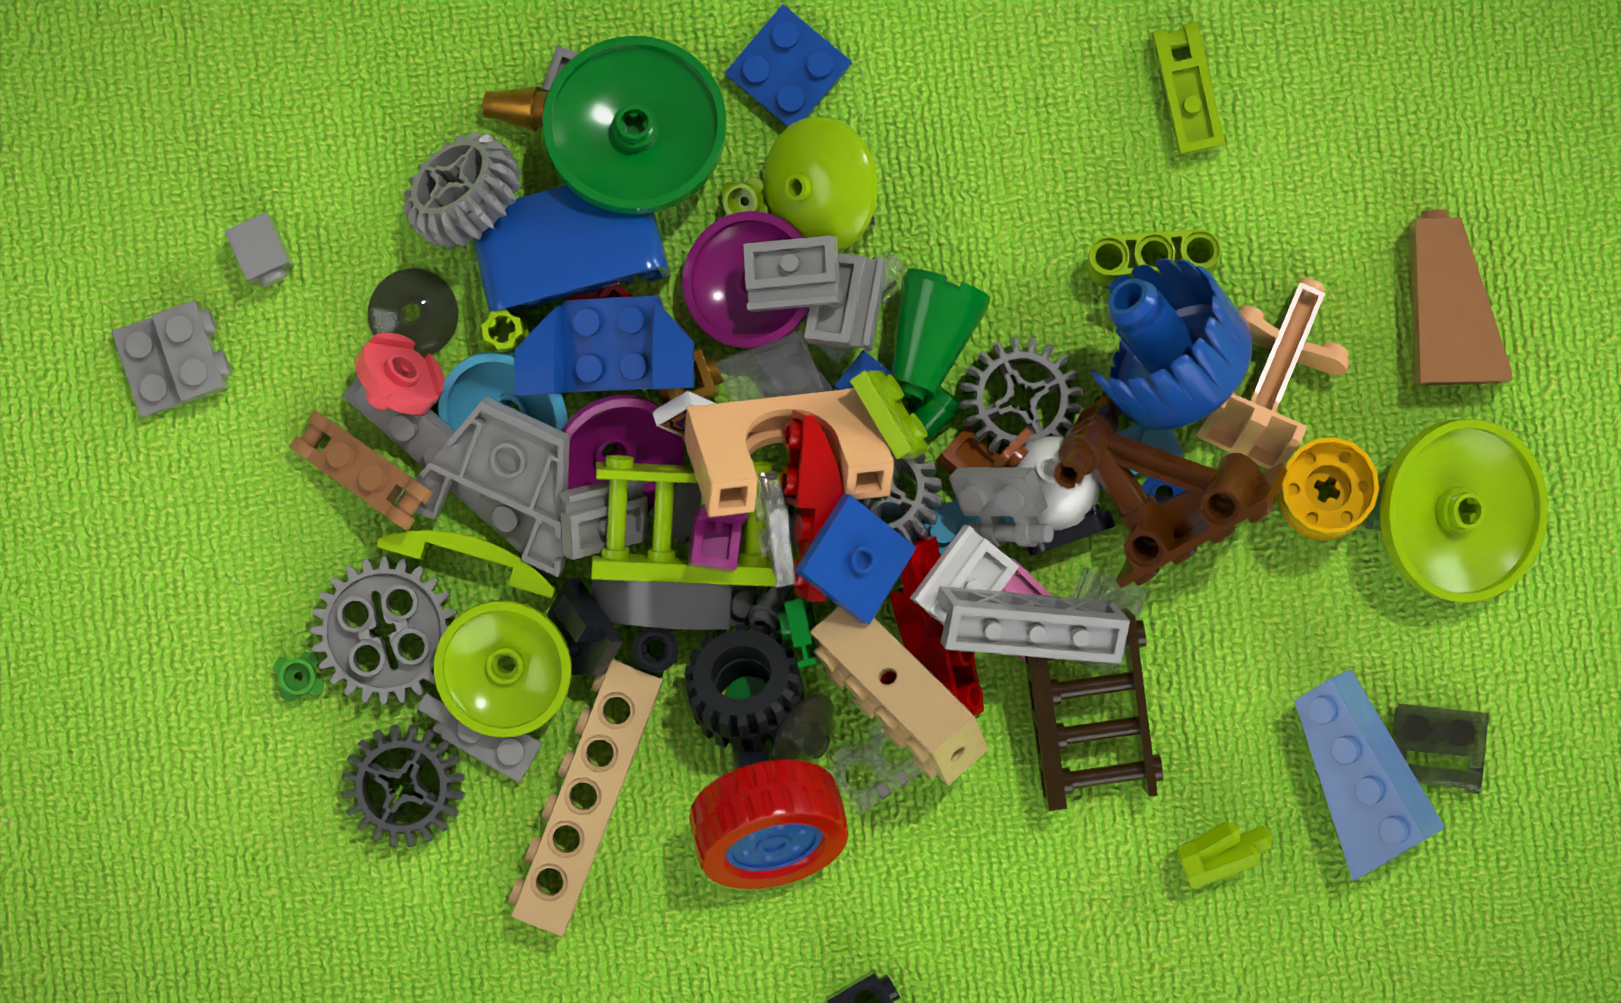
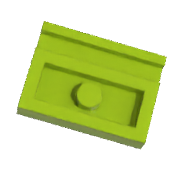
M863 371L850 380L897 460L901 458L915 459L929 450L924 440L928 436L927 431L914 413L908 414L900 400L904 397L903 391L891 374L885 375L883 371Z

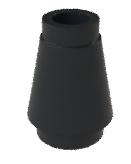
M648 627L636 636L632 647L633 656L637 664L644 670L662 672L671 667L678 656V643L669 630ZM655 640H659L665 645V654L660 658H654L649 653V645Z

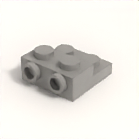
M195 300L153 314L151 318L111 331L140 417L142 418L229 389L226 380L227 377L232 376L229 361L223 350L216 351L211 336L217 333L214 317L209 307L202 309L201 304Z

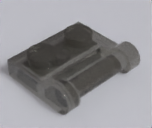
M1395 703L1392 739L1405 761L1407 750L1468 757L1466 770L1408 764L1419 784L1464 788L1465 793L1480 794L1489 713Z

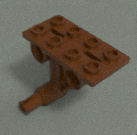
M1102 392L1101 397L1098 395L1093 404L1087 405L1081 411L1074 426L1065 434L1066 439L1063 441L1058 452L1060 462L1053 471L1055 481L1065 489L1075 488L1076 483L1079 486L1085 475L1093 473L1120 511L1118 518L1129 532L1124 544V554L1127 559L1115 580L1119 587L1123 588L1132 582H1135L1138 586L1148 582L1158 574L1161 566L1171 561L1174 565L1186 561L1196 553L1198 546L1209 540L1212 544L1221 542L1234 532V526L1247 519L1250 523H1254L1264 518L1273 510L1274 506L1272 504L1282 490L1281 484L1288 470L1283 463H1280L1262 473L1255 462L1242 453L1226 455L1220 460L1217 468L1213 469L1116 434L1119 428L1118 416L1121 412L1107 394ZM1131 470L1185 490L1173 497L1147 494Z

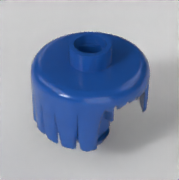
M1167 258L1157 260L1155 264L1161 275L1148 265H1140L1132 270L1134 279L1123 275L1114 279L1109 285L1111 292L1108 300L1109 316L1117 327L1116 333L1121 338L1119 352L1116 351L1113 356L1114 367H1111L1110 378H1107V381L1093 369L1092 376L1126 418L1145 428L1175 429L1193 424L1207 417L1222 406L1236 391L1247 372L1251 359L1252 336L1244 316L1204 267L1195 266L1186 259L1177 260L1178 265Z

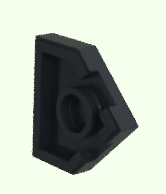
M567 578L548 611V618L557 626L567 643L571 656L572 675L604 674L623 640L580 578Z

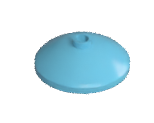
M485 351L466 358L447 376L443 384L444 389L439 396V417L455 431L485 397H489L510 408H513L511 405V401L519 406L521 413L558 430H562L568 422L566 407L560 393L515 396V354L511 352Z

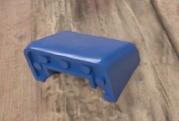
M567 186L517 198L514 204L506 207L505 212L507 216L499 217L494 223V229L488 228L483 231L480 240L472 237L489 314L490 311L495 312L507 309L509 314L518 317L517 312L523 310L522 304H525L528 310L532 311L538 309V305L622 283L626 285L634 284L633 275L636 274L638 279L648 278L649 282L671 277L655 213L633 215L603 210L584 201Z

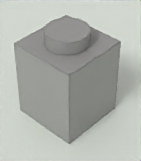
M265 212L224 231L243 274L249 283L254 285L260 282L262 287L273 285L287 277L285 270L294 267L273 217Z

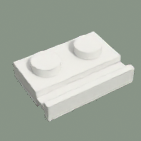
M963 525L910 599L944 625L947 612L937 600L939 586L1002 591L1019 568V565L987 539L977 534L972 527Z

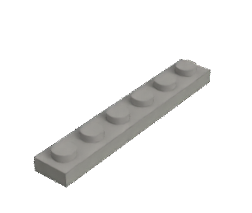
M358 376L343 395L348 402L423 468L435 457L455 432L431 409L424 416L404 414L390 408L387 410L376 409L367 401V390L361 384ZM453 480L449 491L523 555L536 519ZM539 569V570H540L541 572H543L546 576H548V575L550 574V573H548V572H545V571Z

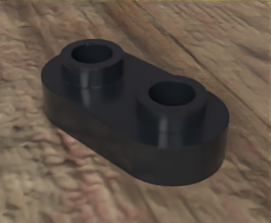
M1099 503L1092 505L1090 511L1085 514V518L1077 525L1063 530H1054L1051 542H1039L1035 547H1027L1029 555L1031 556L1116 527L1111 510L1101 512Z

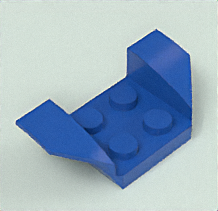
M659 295L565 300L562 305H557L515 349V396L695 387L694 342L663 308Z

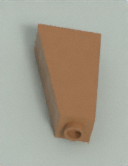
M1448 210L1421 211V218L1414 219L1409 223L1414 386L1504 384L1512 381V370L1462 218H1449Z

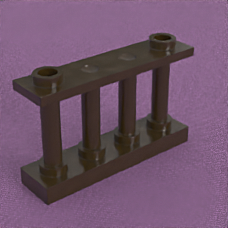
M1130 609L1121 610L1130 620L1124 647L1127 672L1059 682L1058 678L1050 679L1048 661L1055 660L1056 658L1025 656L1043 802L1049 811L1067 809L1066 795L1073 794V789L1141 780L1142 788L1149 797L1158 796L1156 782L1163 781V768L1160 755H1153L1139 649L1146 647V633L1143 620H1136L1135 615ZM1130 690L1133 717L1064 727L1063 722L1056 723L1054 706L1061 705V700ZM1136 735L1139 759L1137 762L1070 771L1069 767L1062 768L1060 750H1067V745Z

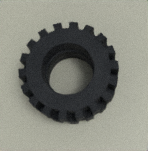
M737 624L736 630L727 632V629L717 630L718 637L711 639L707 636L701 641L702 650H693L689 657L691 665H687L685 668V688L696 725H700L702 733L708 739L714 736L716 745L726 748L729 743H732L734 751H744L745 745H753L754 751L764 749L763 742L768 740L774 745L782 740L780 732L784 730L790 733L795 727L794 718H800L803 712L802 701H805V692L793 648L788 642L783 644L781 635L775 631L766 635L765 627L755 625L753 630H747L746 624ZM740 677H759L768 682L761 692L749 698L733 699L722 694L723 690L731 682Z

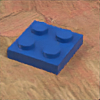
M782 4L724 74L784 126L788 127L794 122L807 118L850 68L852 61Z

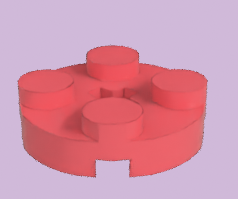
M388 332L374 335L354 359L355 369L361 384L367 390L366 399L373 407L379 410L390 408L404 414L424 416L428 414L442 393L445 378L436 359L430 353L424 358L413 348L417 343L408 337Z

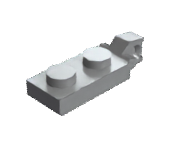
M429 692L425 693L417 707L418 710L437 720L432 730L442 735V739L519 783L522 781L543 742L527 733L515 737H493L478 733L458 721L449 712L443 701Z

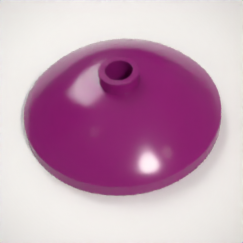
M757 211L734 213L717 220L707 227L696 239L687 255L682 280L687 308L699 327L717 341L729 346L745 349L769 346L793 333L808 315L809 307L759 312L747 310L748 290H746L743 244L804 237L783 219Z
M616 395L594 401L573 415L561 430L570 435L568 490L609 480L596 479L595 469L596 462H606V456L610 455L633 457L635 464L683 466V439L679 435L656 426L653 412L660 406L646 398L633 395ZM614 443V448L610 452L602 453L606 445ZM647 481V484H643V495L647 496L648 514L655 506L656 481Z

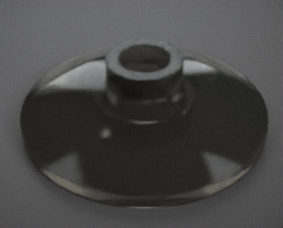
M409 268L390 274L378 284L370 298L368 321L372 334L388 332L408 337L417 343L413 349L424 358L428 353L433 355L443 349L453 337L458 325L459 308L454 292L441 277L424 269ZM409 304H416L420 309L419 317L413 321L406 320L403 314L405 307Z
M819 693L813 694L803 699L792 709L775 737L771 751V761L800 760L812 763L814 759H819L825 754L830 745L829 734L834 719V706L830 698Z

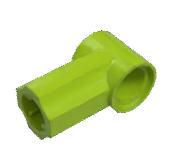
M507 309L495 312L490 311L489 318L481 325L486 351L498 350L499 353L511 352L515 354V349L531 333L528 317H514L509 314Z

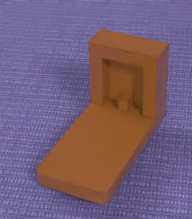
M966 427L935 461L950 475L958 467H1015L1029 452L1023 445L1033 432L1026 427L1000 455L997 452H990L988 450L989 444L984 440L977 442L974 439L977 433L970 427Z

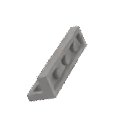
M939 586L937 600L947 612L941 644L945 649L1121 664L1130 620L1113 601Z

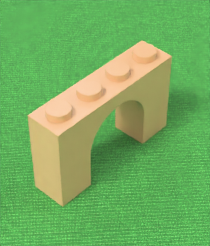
M852 388L687 407L684 442L708 516L715 517L755 512L758 477L750 455L766 445L784 443L785 425L787 421L792 420V410H802L814 415L835 456L844 494H849L856 500L890 496L894 461L886 440L856 390Z

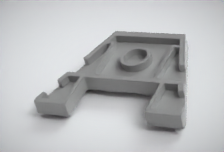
M485 397L415 479L433 492L426 504L422 502L416 512L435 520L441 513L452 481L454 480L534 517L536 521L521 560L558 577L563 572L566 557L563 556L561 511H564V500L560 499L559 492L568 490L570 435L489 397ZM404 491L402 495L399 497L397 502L398 504L405 495L406 491Z

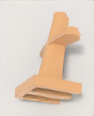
M1310 278L1300 279L1279 329L1264 320V313L1258 308L1249 305L1239 307L1238 310L1244 316L1249 326L1252 342L1268 349V356L1249 400L1232 394L1222 406L1202 420L1195 437L1231 453H1242L1250 457L1256 464L1267 469H1271L1280 463L1286 464L1301 443L1307 426L1276 413L1296 362L1337 376L1344 375L1350 364L1347 349L1337 343L1325 342L1320 346L1305 342L1325 295V287L1320 282Z

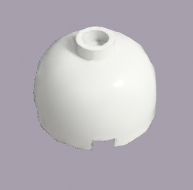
M1045 436L1031 441L1024 446L1029 452L1015 467L1034 468L1048 505L1043 513L1037 517L1039 524H1050L1053 530H1063L1080 523L1085 518V514L1090 511L1093 503L1095 505L1099 495V481L1091 473L1085 475L1082 483L1079 486L1076 483V487L1073 489L1061 487L1055 481L1053 471L1060 462L1058 452L1066 438Z

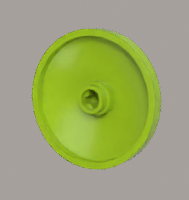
M1477 419L1446 420L1427 427L1414 436L1402 448L1392 463L1385 479L1380 502V522L1383 540L1397 570L1412 586L1421 592L1440 600L1460 603L1479 602L1493 598L1517 583L1528 571L1539 553L1548 520L1546 484L1542 471L1532 452L1524 442L1508 429L1489 421Z

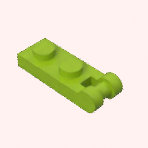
M1197 22L1184 24L1182 30L1167 33L1166 29L1152 31L1153 46L1158 59L1179 156L1224 146V136ZM1187 47L1190 59L1174 62L1172 50Z

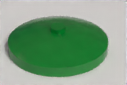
M616 37L586 48L573 57L558 73L548 91L544 104L542 122L544 144L551 165L559 178L574 194L584 201L614 213L633 215L655 213L676 206L691 197L708 181L715 171L725 146V104L720 89L711 73L688 51L673 43L654 37Z

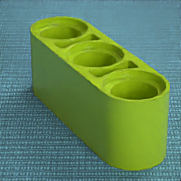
M1201 229L1109 235L1099 238L1092 244L1089 250L1086 269L1088 276L1093 282L1100 286L1109 287L1110 283L1119 276L1125 275L1134 279L1132 270L1140 265H1148L1143 261L1142 253L1147 250H1157L1165 258L1172 260L1177 265V260L1186 259L1195 266L1204 267L1212 275L1221 255V245L1213 233ZM1192 247H1202L1209 252L1211 259L1206 263H1195L1188 257L1187 251ZM1103 253H1111L1119 259L1120 265L1115 269L1106 270L1098 265L1096 257ZM1150 266L1161 275L1157 267Z

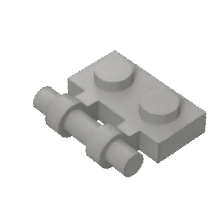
M958 467L949 477L963 515L979 516L981 523H972L970 527L994 546H1002L1005 542H1016L1022 547H1035L1039 542L1052 541L1054 536L1052 525L1039 524L1037 518L1048 505L1033 467ZM1003 516H1013L1015 524H1006Z

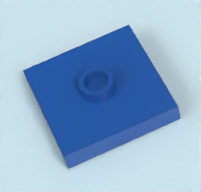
M842 494L795 572L861 624H870L916 550V547L853 496Z

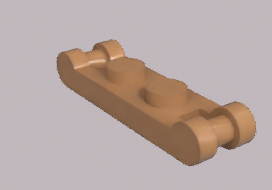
M314 409L307 419L310 423L301 437L296 435L289 448L384 514L398 526L408 531L415 521L412 517L422 502L424 504L428 502L433 492ZM324 434H327L331 437V440L324 450L320 452L315 447ZM405 490V495L396 506L394 504L401 492Z

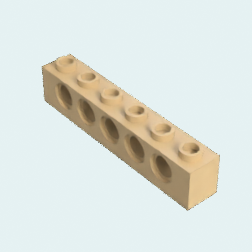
M615 659L611 661L604 674L596 675L591 690L597 692L598 696L592 710L586 707L583 708L574 733L582 735L576 752L567 750L560 766L558 776L565 778L559 795L551 792L544 807L541 818L548 820L542 838L536 835L533 836L524 861L532 864L526 880L517 878L510 894L508 904L515 906L511 917L561 937L566 933L665 680L664 678ZM612 697H621L630 706V715L623 723H613L605 714V705ZM605 740L612 746L613 759L608 765L599 766L590 760L588 749L593 741ZM585 782L594 787L597 799L592 807L581 808L573 802L572 790L576 784ZM569 825L578 831L580 843L576 849L566 851L557 845L555 833L559 827ZM553 868L560 872L563 877V887L559 892L547 893L540 887L538 878L542 870Z

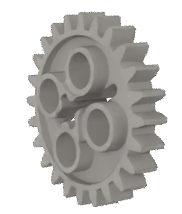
M382 556L379 569H375L370 559L366 558L363 559V573L360 574L355 568L348 565L346 573L349 580L344 582L337 577H332L330 580L337 591L334 594L320 592L319 596L328 604L327 608L313 609L312 611L315 616L323 619L321 626L310 628V633L322 635L323 642L312 647V651H326L328 656L320 663L319 668L334 667L336 672L333 674L330 682L336 684L346 679L348 683L345 694L348 696L353 694L359 687L362 688V702H369L374 692H378L381 704L386 705L389 702L391 692L395 691L397 698L402 703L407 701V688L409 687L419 696L424 694L421 682L424 678L436 684L433 671L435 652L443 633L448 628L447 619L458 614L457 610L444 609L442 606L451 596L449 592L435 594L434 589L440 579L434 577L427 582L422 581L425 567L420 565L411 574L407 573L408 561L406 559H401L396 569H391L389 557ZM400 589L409 592L413 599L412 609L403 616L396 615L390 607L391 596ZM374 591H378L380 594L385 622L387 624H395L396 632L391 633L389 636L398 662L396 670H392L390 667L385 639L383 637H375L374 629L381 626L380 618L372 599ZM355 601H360L366 605L369 613L367 622L359 628L350 625L346 619L347 607ZM411 633L419 635L425 646L423 654L416 660L408 659L401 650L403 639ZM366 645L375 647L380 654L379 666L371 672L363 670L357 660L359 651Z

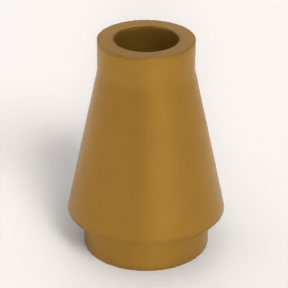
M540 86L503 91H486L483 99V115L485 118H493L537 131L539 127H542L543 110L548 91H542Z

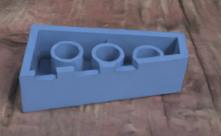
M1352 670L1330 678L1294 700L1352 881L1373 871L1445 829L1441 819Z

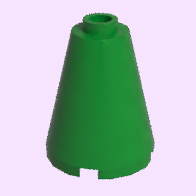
M910 268L905 272L901 283L892 376L900 385L904 397L923 401L925 395L934 396L987 312L991 297L982 290L961 281L960 286L946 281L947 276L923 269Z

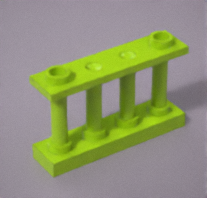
M606 456V462H596L595 472L596 479H610L607 544L602 547L601 553L591 555V578L600 580L776 587L777 566L775 560L767 559V554L763 553L766 486L780 487V470L772 469V464L769 462L752 461L758 477L755 512L748 513L745 531V550L740 553L737 569L732 573L688 566L689 556H675V550L671 549L674 482L698 483L692 466L635 464L634 458L630 456ZM628 480L656 481L653 548L648 549V554H629V548L625 547ZM701 494V505H703L704 501Z

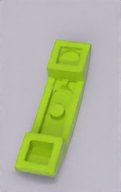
M433 530L406 531L378 538L376 547L420 560H425L429 544L431 543L509 566L513 570L508 586L554 599L557 594L556 587L533 565L522 561L521 557L511 551L479 538Z

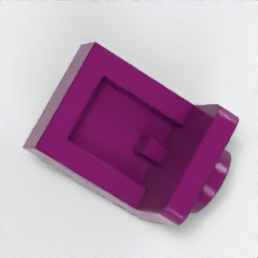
M705 504L696 509L693 517L688 566L733 573L737 569L742 524L747 521L748 513L709 517Z

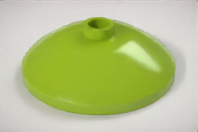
M809 117L788 126L772 145L766 160L763 177L765 185L764 198L769 208V214L781 218L792 225L804 238L831 235L837 237L838 252L854 244L865 232L872 219L878 194L875 164L868 147L860 135L840 120L830 117Z
M509 600L484 602L460 614L443 633L434 658L435 683L446 708L463 725L478 733L493 737L520 736L544 725L555 715L564 702L572 677L569 648L557 626L537 609ZM500 657H512L515 661V668L512 670L502 668Z

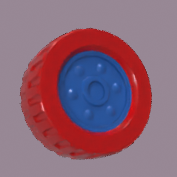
M767 741L763 742L764 749L755 751L753 745H745L744 751H734L733 744L730 743L736 770L717 778L707 785L696 796L690 808L689 820L693 843L700 867L706 876L717 884L730 888L764 889L801 880L832 863L845 848L849 835L843 801L834 777L826 769L814 763L800 760L771 761Z

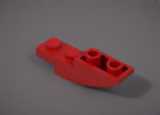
M792 410V420L787 421L784 430V444L786 449H789L788 467L783 468L780 478V489L782 495H785V502L797 508H802V514L797 515L794 525V536L796 542H799L798 560H794L791 566V585L793 588H796L795 594L807 601L826 602V596L797 574L795 570L838 500L844 494L835 456L814 415L802 410Z
M927 536L925 539L918 538L912 541L916 550L900 574L903 587L890 593L895 619L906 650L960 703L976 716L984 711L983 691L979 684L974 658L975 652L945 649L941 644L944 625L910 599L941 556L936 536Z

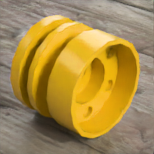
M1336 437L1315 439L1300 447L1285 465L1288 471L1281 484L1282 490L1277 495L1278 508L1286 523L1302 536L1318 541L1339 539L1353 532L1375 506L1379 492L1377 470L1369 455L1353 442ZM1327 481L1333 485L1331 493L1337 497L1336 499L1329 497L1324 503L1317 499L1319 491L1314 488V484L1321 487Z

